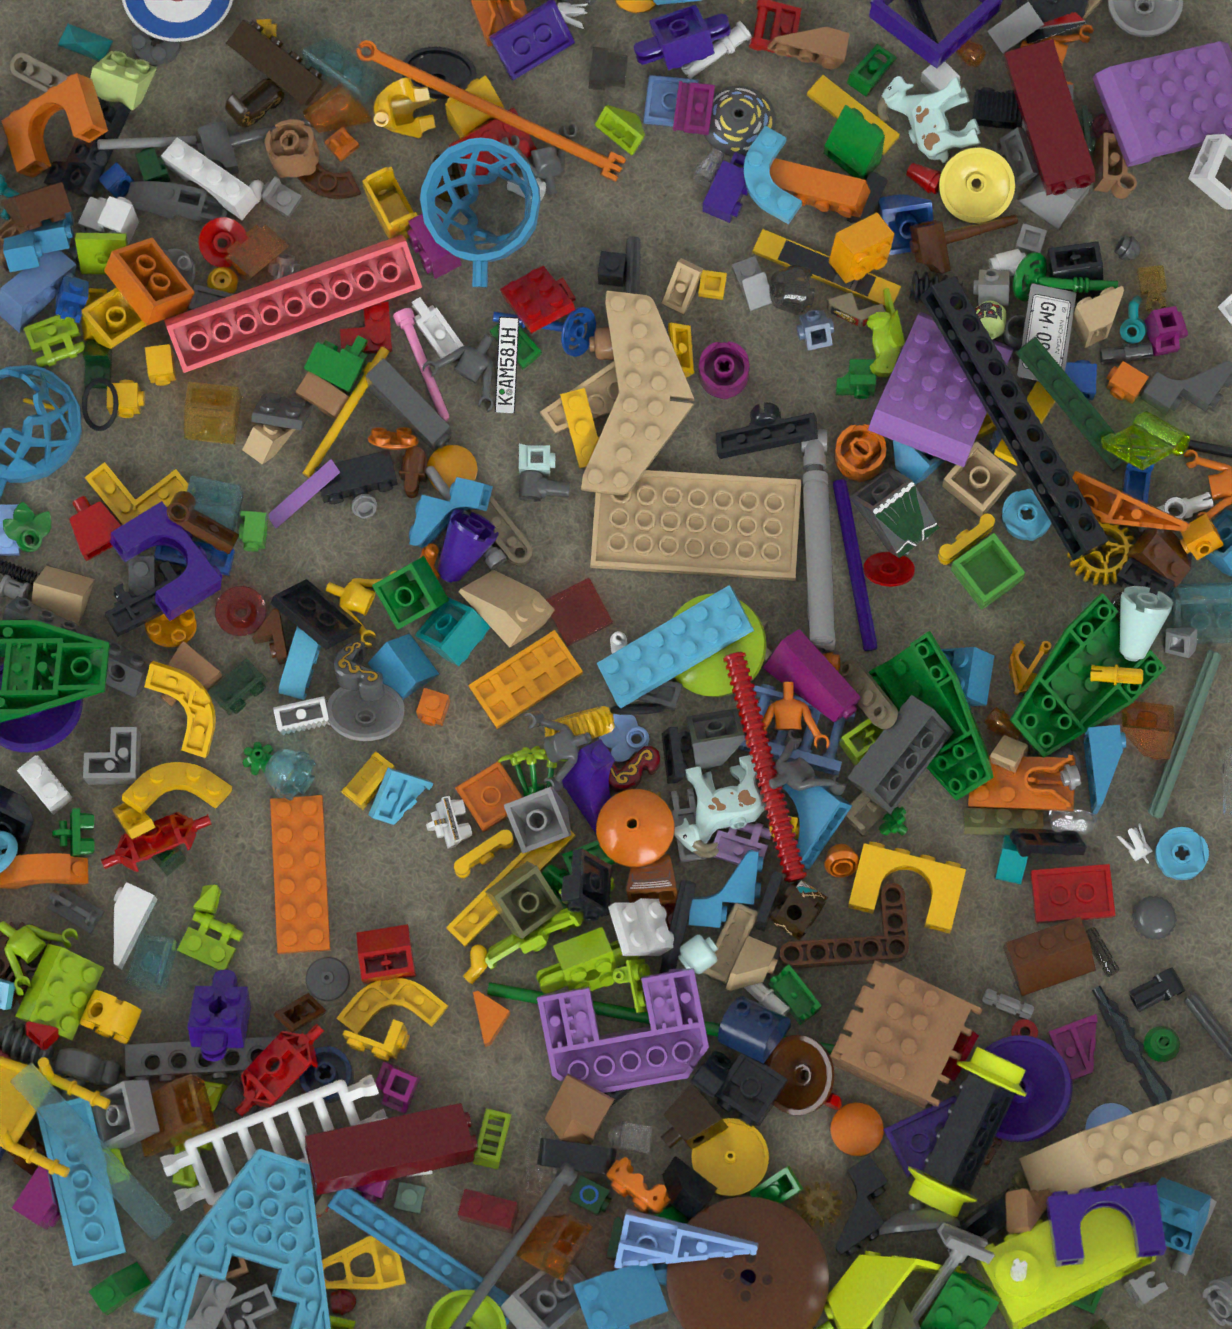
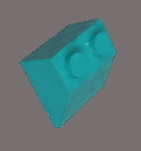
M449 598L448 602L435 609L415 636L445 660L460 666L469 657L470 652L478 642L484 639L491 627L473 608Z

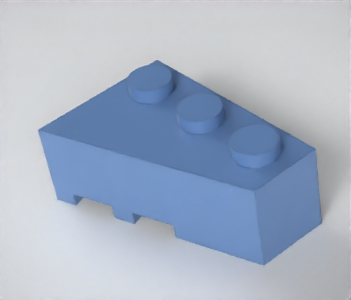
M60 250L44 253L40 257L39 267L21 271L0 288V316L20 333L58 294L64 275L75 278L76 264Z

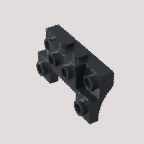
M98 97L108 131L90 143L76 138L66 162L53 161L47 171L44 183L51 185L62 182L66 191L82 197H92L99 183V178L102 176L113 149L99 150L97 141L98 139H118L131 109L121 102H105Z

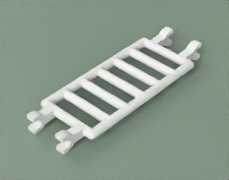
M368 1075L358 1083L348 1087L342 1079L190 1138L184 1144L186 1151L176 1155L169 1154L160 1157L167 1177L175 1174L179 1169L192 1164L199 1185L196 1188L192 1187L174 1191L180 1211L189 1208L194 1202L204 1198L209 1205H214L226 1190L214 1193L197 1149L199 1146L209 1142L213 1143L230 1185L237 1175L222 1137L238 1132L249 1160L256 1149L247 1127L263 1122L274 1153L287 1157L273 1117L288 1112L305 1156L297 1161L309 1164L305 1150V1136L308 1134L298 1107L313 1102L324 1132L335 1129L323 1098L336 1092L339 1093L350 1126L387 1119L388 1117L384 1109H381L371 1117L360 1121L353 1100L379 1093L372 1075Z

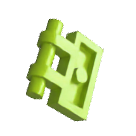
M56 315L24 327L33 353L41 350L44 352V356L36 358L38 367L46 365L51 367L56 365L57 361L68 357L71 359L78 357L77 354L84 351L85 345L83 341L76 344L72 342L73 338L81 336L74 318L66 317L61 319L60 315ZM62 342L65 343V348L55 352L51 351V346Z
M196 911L192 920L200 923V928L197 931L188 927L177 951L216 970H227L236 952V948L229 946L228 943L231 938L240 942L244 932L236 929V926L229 922L225 924L214 919L215 916L210 913L203 914ZM210 928L222 934L219 941L207 935Z

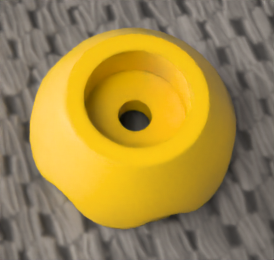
M218 267L208 275V288L232 294L237 289L238 277L230 268Z

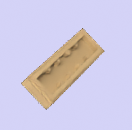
M741 903L734 904L715 944L718 948L715 952L717 962L705 970L703 974L724 984L727 983L743 945L756 922L758 911Z

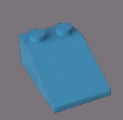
M1120 725L1088 727L1083 737L1092 815L1097 814L1100 810L1120 756L1123 753V748H1126L1125 732H1120Z
M652 1264L647 1266H627L573 1285L589 1329H621L669 1311Z

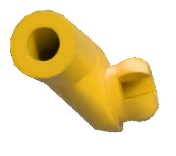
M481 944L474 945L470 950L471 967L463 975L471 984L488 967L485 962L487 950Z

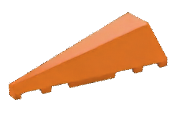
M1081 471L1074 472L1072 478L1078 485L1081 494L1091 507L1098 522L1185 532L1190 526V523Z

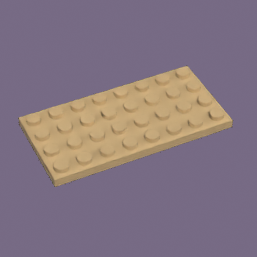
M646 470L626 495L596 492L590 568L795 581L801 480Z

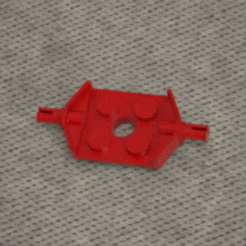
M179 812L172 813L153 821L154 829L134 839H131L127 833L122 834L117 849L114 850L115 854L101 859L104 869L120 863L138 872L137 862L148 860L156 854L174 849L185 843L187 850H190L195 840L196 832L199 829L212 825L208 814L193 821L192 817L188 818Z
M316 1023L306 1035L304 1033L296 1034L281 1031L241 1073L245 1099L235 1110L243 1117L253 1105L257 1104L267 1108L276 1105L275 1102L311 1064L315 1068L318 1067L315 1049L312 1045L324 1030ZM280 1061L278 1069L271 1072V1066L275 1062Z

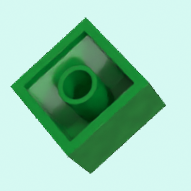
M425 556L372 585L397 630L449 601Z

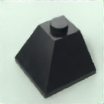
M0 785V831L11 833L18 843L16 856L24 855L34 822L33 816L24 796ZM7 848L1 850L3 854L6 853Z

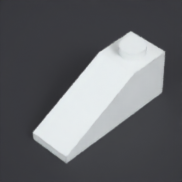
M127 882L124 887H120L114 897L116 902L114 905V965L121 970L158 900L153 894Z

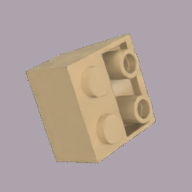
M1123 286L1116 289L1109 287L1103 290L1100 296L1093 299L1087 297L1077 303L1072 325L1084 348L1107 339L1124 293Z

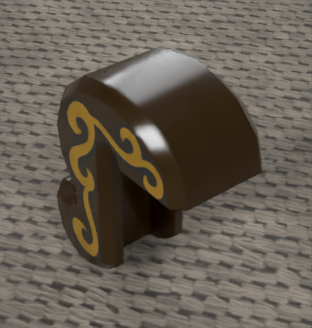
M265 78L240 99L232 93L226 101L225 110L239 126L249 127L257 123L270 108H276L283 101L284 92L270 78Z

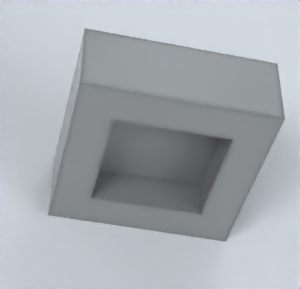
M1023 223L1015 249L1029 254L1032 252L1040 253L1047 230Z

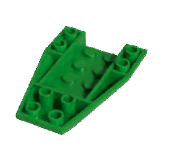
M1100 593L1065 628L1010 718L1013 725L1043 758L1085 733L1088 727H1095L1131 705L1166 669L1150 649L1145 658L1138 661H1129L1124 658V655L1120 652V622L1115 617L1119 611L1103 593ZM1117 664L1121 668L1142 669L1143 682L1142 684L1117 683V685H1114L1113 682H1091V666L1115 667Z
M931 631L910 643L911 646L889 661L870 670L869 674L895 705L898 712L912 695L933 708L954 731L926 768L957 801L993 779L994 775L985 743L960 681Z

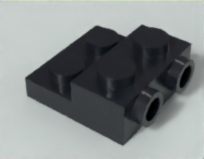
M582 848L573 850L572 875L563 877L561 889L562 902L568 905L569 911L583 913V919L588 921H595L599 917L610 915L608 906H610L612 865Z
M741 1053L727 1073L724 1083L714 1096L718 1099L716 1104L725 1111L730 1112L733 1109L740 1114L738 1119L748 1126L752 1127L753 1124L760 1126L774 1106V1101L788 1082V1079L764 1063Z

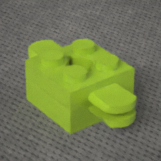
M603 927L553 945L558 963L539 970L536 974V979L541 991L546 994L566 986L568 990L590 987V990L593 991L614 984V970L618 966L626 964V960L638 959L639 956H623L619 941L609 943Z

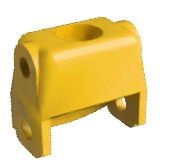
M382 168L362 180L369 204L388 239L403 235L406 240L409 238L407 231L410 230L408 220L418 215L416 212H413L394 176L393 168Z

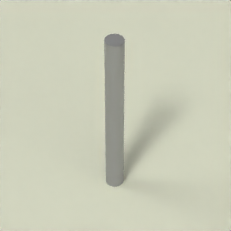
M196 136L98 139L97 146L99 150L169 147L177 137L189 146H196L197 140Z

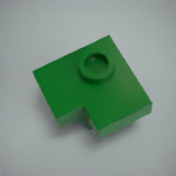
M850 359L848 373L842 378H837L836 395H853L856 399H868L869 396H874L876 375L872 373L869 366L874 363L875 359Z

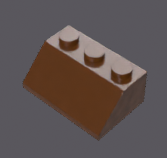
M1080 917L1008 941L1003 946L1021 996L1096 971L1090 941Z

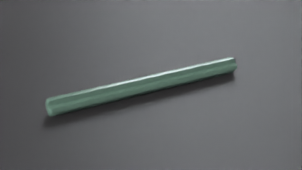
M1208 650L1148 810V814L1152 817L1162 818L1221 660V655L1216 651Z

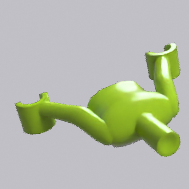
M5 921L0 923V931L9 938L4 950L16 978L14 982L16 993L20 996L24 995L23 990L19 986L25 984L31 988L29 978L23 976L15 955L20 956L26 963L33 961L46 945L40 938L63 942L65 947L70 948L71 943L67 938L74 937L78 940L76 930L68 928L62 934H57L30 924L15 930Z

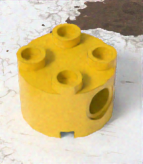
M94 990L79 1024L91 1030L96 1027L95 1033L106 1038L114 1035V1040L127 1045L142 1010L129 1002L117 999L113 995Z

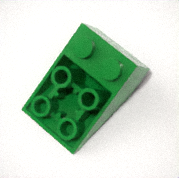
M845 105L824 145V155L852 177L865 180L868 174L874 171L881 163L885 139L884 132L878 125L870 124L866 121L858 109H851L848 105Z

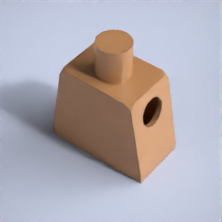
M184 641L168 663V666L178 668L192 675L206 690H209L223 678L218 669ZM164 693L160 696L170 707L177 701V699Z

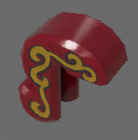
M643 746L620 770L613 764L609 774V788L615 792L636 789L641 782L644 770H647L649 775H653L659 769V751L652 746Z

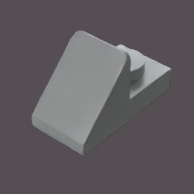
M755 256L732 264V270L750 312L774 303L766 274L761 271Z

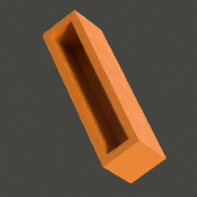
M777 158L773 160L769 169L773 182L782 190L802 200V206H814L823 212H828V210L835 211L847 218L851 216L861 217L871 192L866 180Z

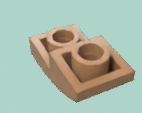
M309 371L296 390L297 396L317 406L319 411L334 419L337 418L349 399L348 395Z

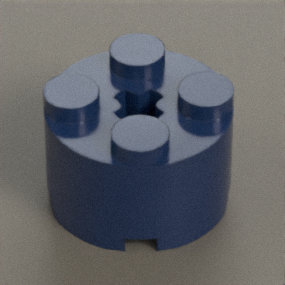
M332 1046L314 1048L318 1067L315 1068L311 1064L299 1077L301 1086L307 1093L341 1079L346 1082L347 1087L351 1086L354 1081V1071L350 1061L342 1051ZM323 1070L326 1072L330 1070L332 1076L329 1079H323L320 1073ZM336 1092L323 1099L325 1103H333L340 1100V1096Z

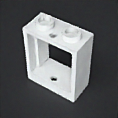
M1225 134L1206 135L1188 179L1222 208L1230 210L1232 209V186L1229 190L1215 176L1224 155L1232 161V140Z

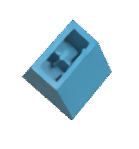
M976 647L941 649L960 681L969 706L987 705L994 655Z
M1161 1177L1155 1185H1157L1166 1246L1192 1255L1208 1218L1211 1196Z

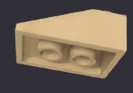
M495 570L490 571L459 591L509 647L540 630L555 611L538 591Z

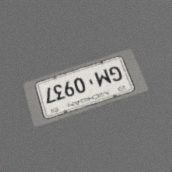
M1031 284L1022 346L1036 336L1065 371L1076 293ZM1019 359L1017 376L1038 381L1023 361Z

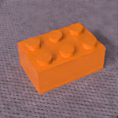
M153 238L112 251L104 270L146 326L186 312L195 293Z

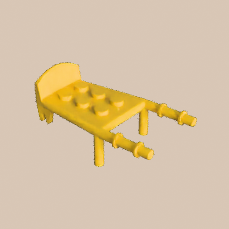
M0 1056V1146L26 1159L28 1164L34 1163L49 1170L51 1175L57 1174L66 1178L70 1168L60 1164L58 1159L51 1160L37 1153L35 1148L30 1150L17 1142L52 1085L67 1091L69 1096L73 1094L90 1102V1106L93 1107L97 1105L107 1109L111 1100L101 1096L99 1091L93 1092L77 1085L75 1080L71 1082L54 1074L48 1059L45 1057L38 1060L39 1069Z

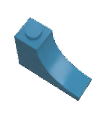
M785 784L783 789L792 798L799 815L800 831L796 847L800 849L798 854L803 859L800 862L804 864L805 869H810L853 805L843 797L830 793L829 786H816L797 791Z

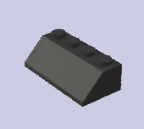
M911 695L901 706L894 725L882 732L847 778L860 791L891 814L954 731L933 708Z

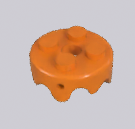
M627 1157L622 1158L620 1161L617 1159L606 1174L609 1180L612 1181L611 1186L613 1190L623 1198H626L627 1195L633 1199L634 1206L643 1213L647 1214L651 1211L654 1214H660L671 1200L668 1198L666 1187L659 1183L648 1190L647 1184L643 1183V1175L640 1173L633 1174L634 1168L631 1166V1161Z

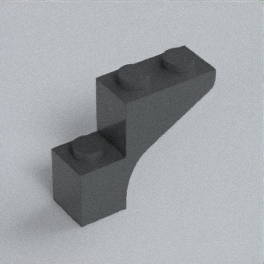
M1225 361L1187 380L1170 379L1157 372L1144 390L1141 399L1165 415L1168 414L1170 409L1176 411L1183 398L1206 412L1210 406L1215 408L1223 395L1219 393L1224 386L1229 388L1232 384V362Z

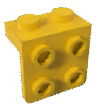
M394 1019L384 1044L347 1030L343 1032L346 1043L349 1044L350 1048L363 1053L365 1049L371 1050L374 1057L387 1062L390 1058L397 1059L400 1049H406L410 1035H407L408 1030L404 1023Z

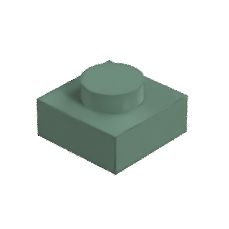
M399 1182L394 1209L421 1214L426 1187Z

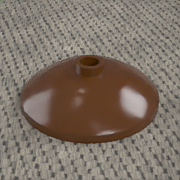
M791 1035L782 1038L764 1062L765 1065L788 1079V1082L774 1101V1106L790 1115L810 1114L818 1110L831 1094L834 1085L832 1059L825 1047L809 1036ZM806 1071L809 1073L808 1079L805 1078Z

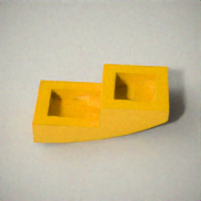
M125 802L112 808L114 815L131 839L155 828L152 819L145 812L141 814Z

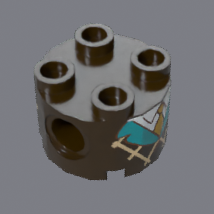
M803 880L791 883L783 895L787 900L777 905L770 916L775 925L799 941L805 936L806 933L804 931L812 926L823 909L825 902L828 900L826 895ZM795 905L801 908L802 913L796 909Z

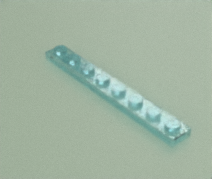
M32 1063L10 1081L153 1241L174 1223L171 1217Z

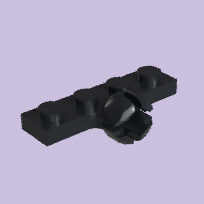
M764 402V413H761L760 404H757L750 412L751 422L748 426L716 433L717 455L719 459L818 439L817 418L813 412L783 419L777 405Z

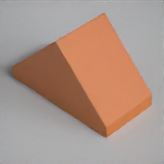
M475 991L473 995L485 1047L491 1046L510 1016V1011L481 992Z

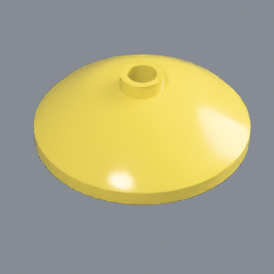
M974 147L958 152L946 163L940 176L939 190L941 199L951 214L969 223H983L995 219L1007 209L1014 195L1015 178L1009 163L999 153L987 148ZM976 178L981 180V184L978 187H974L971 184Z

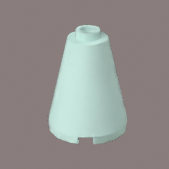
M1143 586L1126 587L1124 592L1122 591L1120 604V652L1129 661H1138L1145 658L1172 610L1173 601L1160 591L1155 595L1149 593L1150 588Z

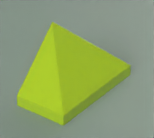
M610 105L604 107L595 123L599 130L631 156L636 152L645 137L638 115Z

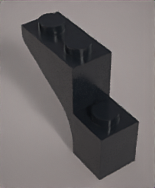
M870 1155L847 1171L856 1190V1203L836 1244V1251L839 1256L846 1253L849 1257L861 1248L859 1245L861 1241L866 1238L872 1241L878 1237L879 1228L884 1223L868 1200V1197L871 1196L872 1199H875L886 1191L884 1186L888 1183V1180Z

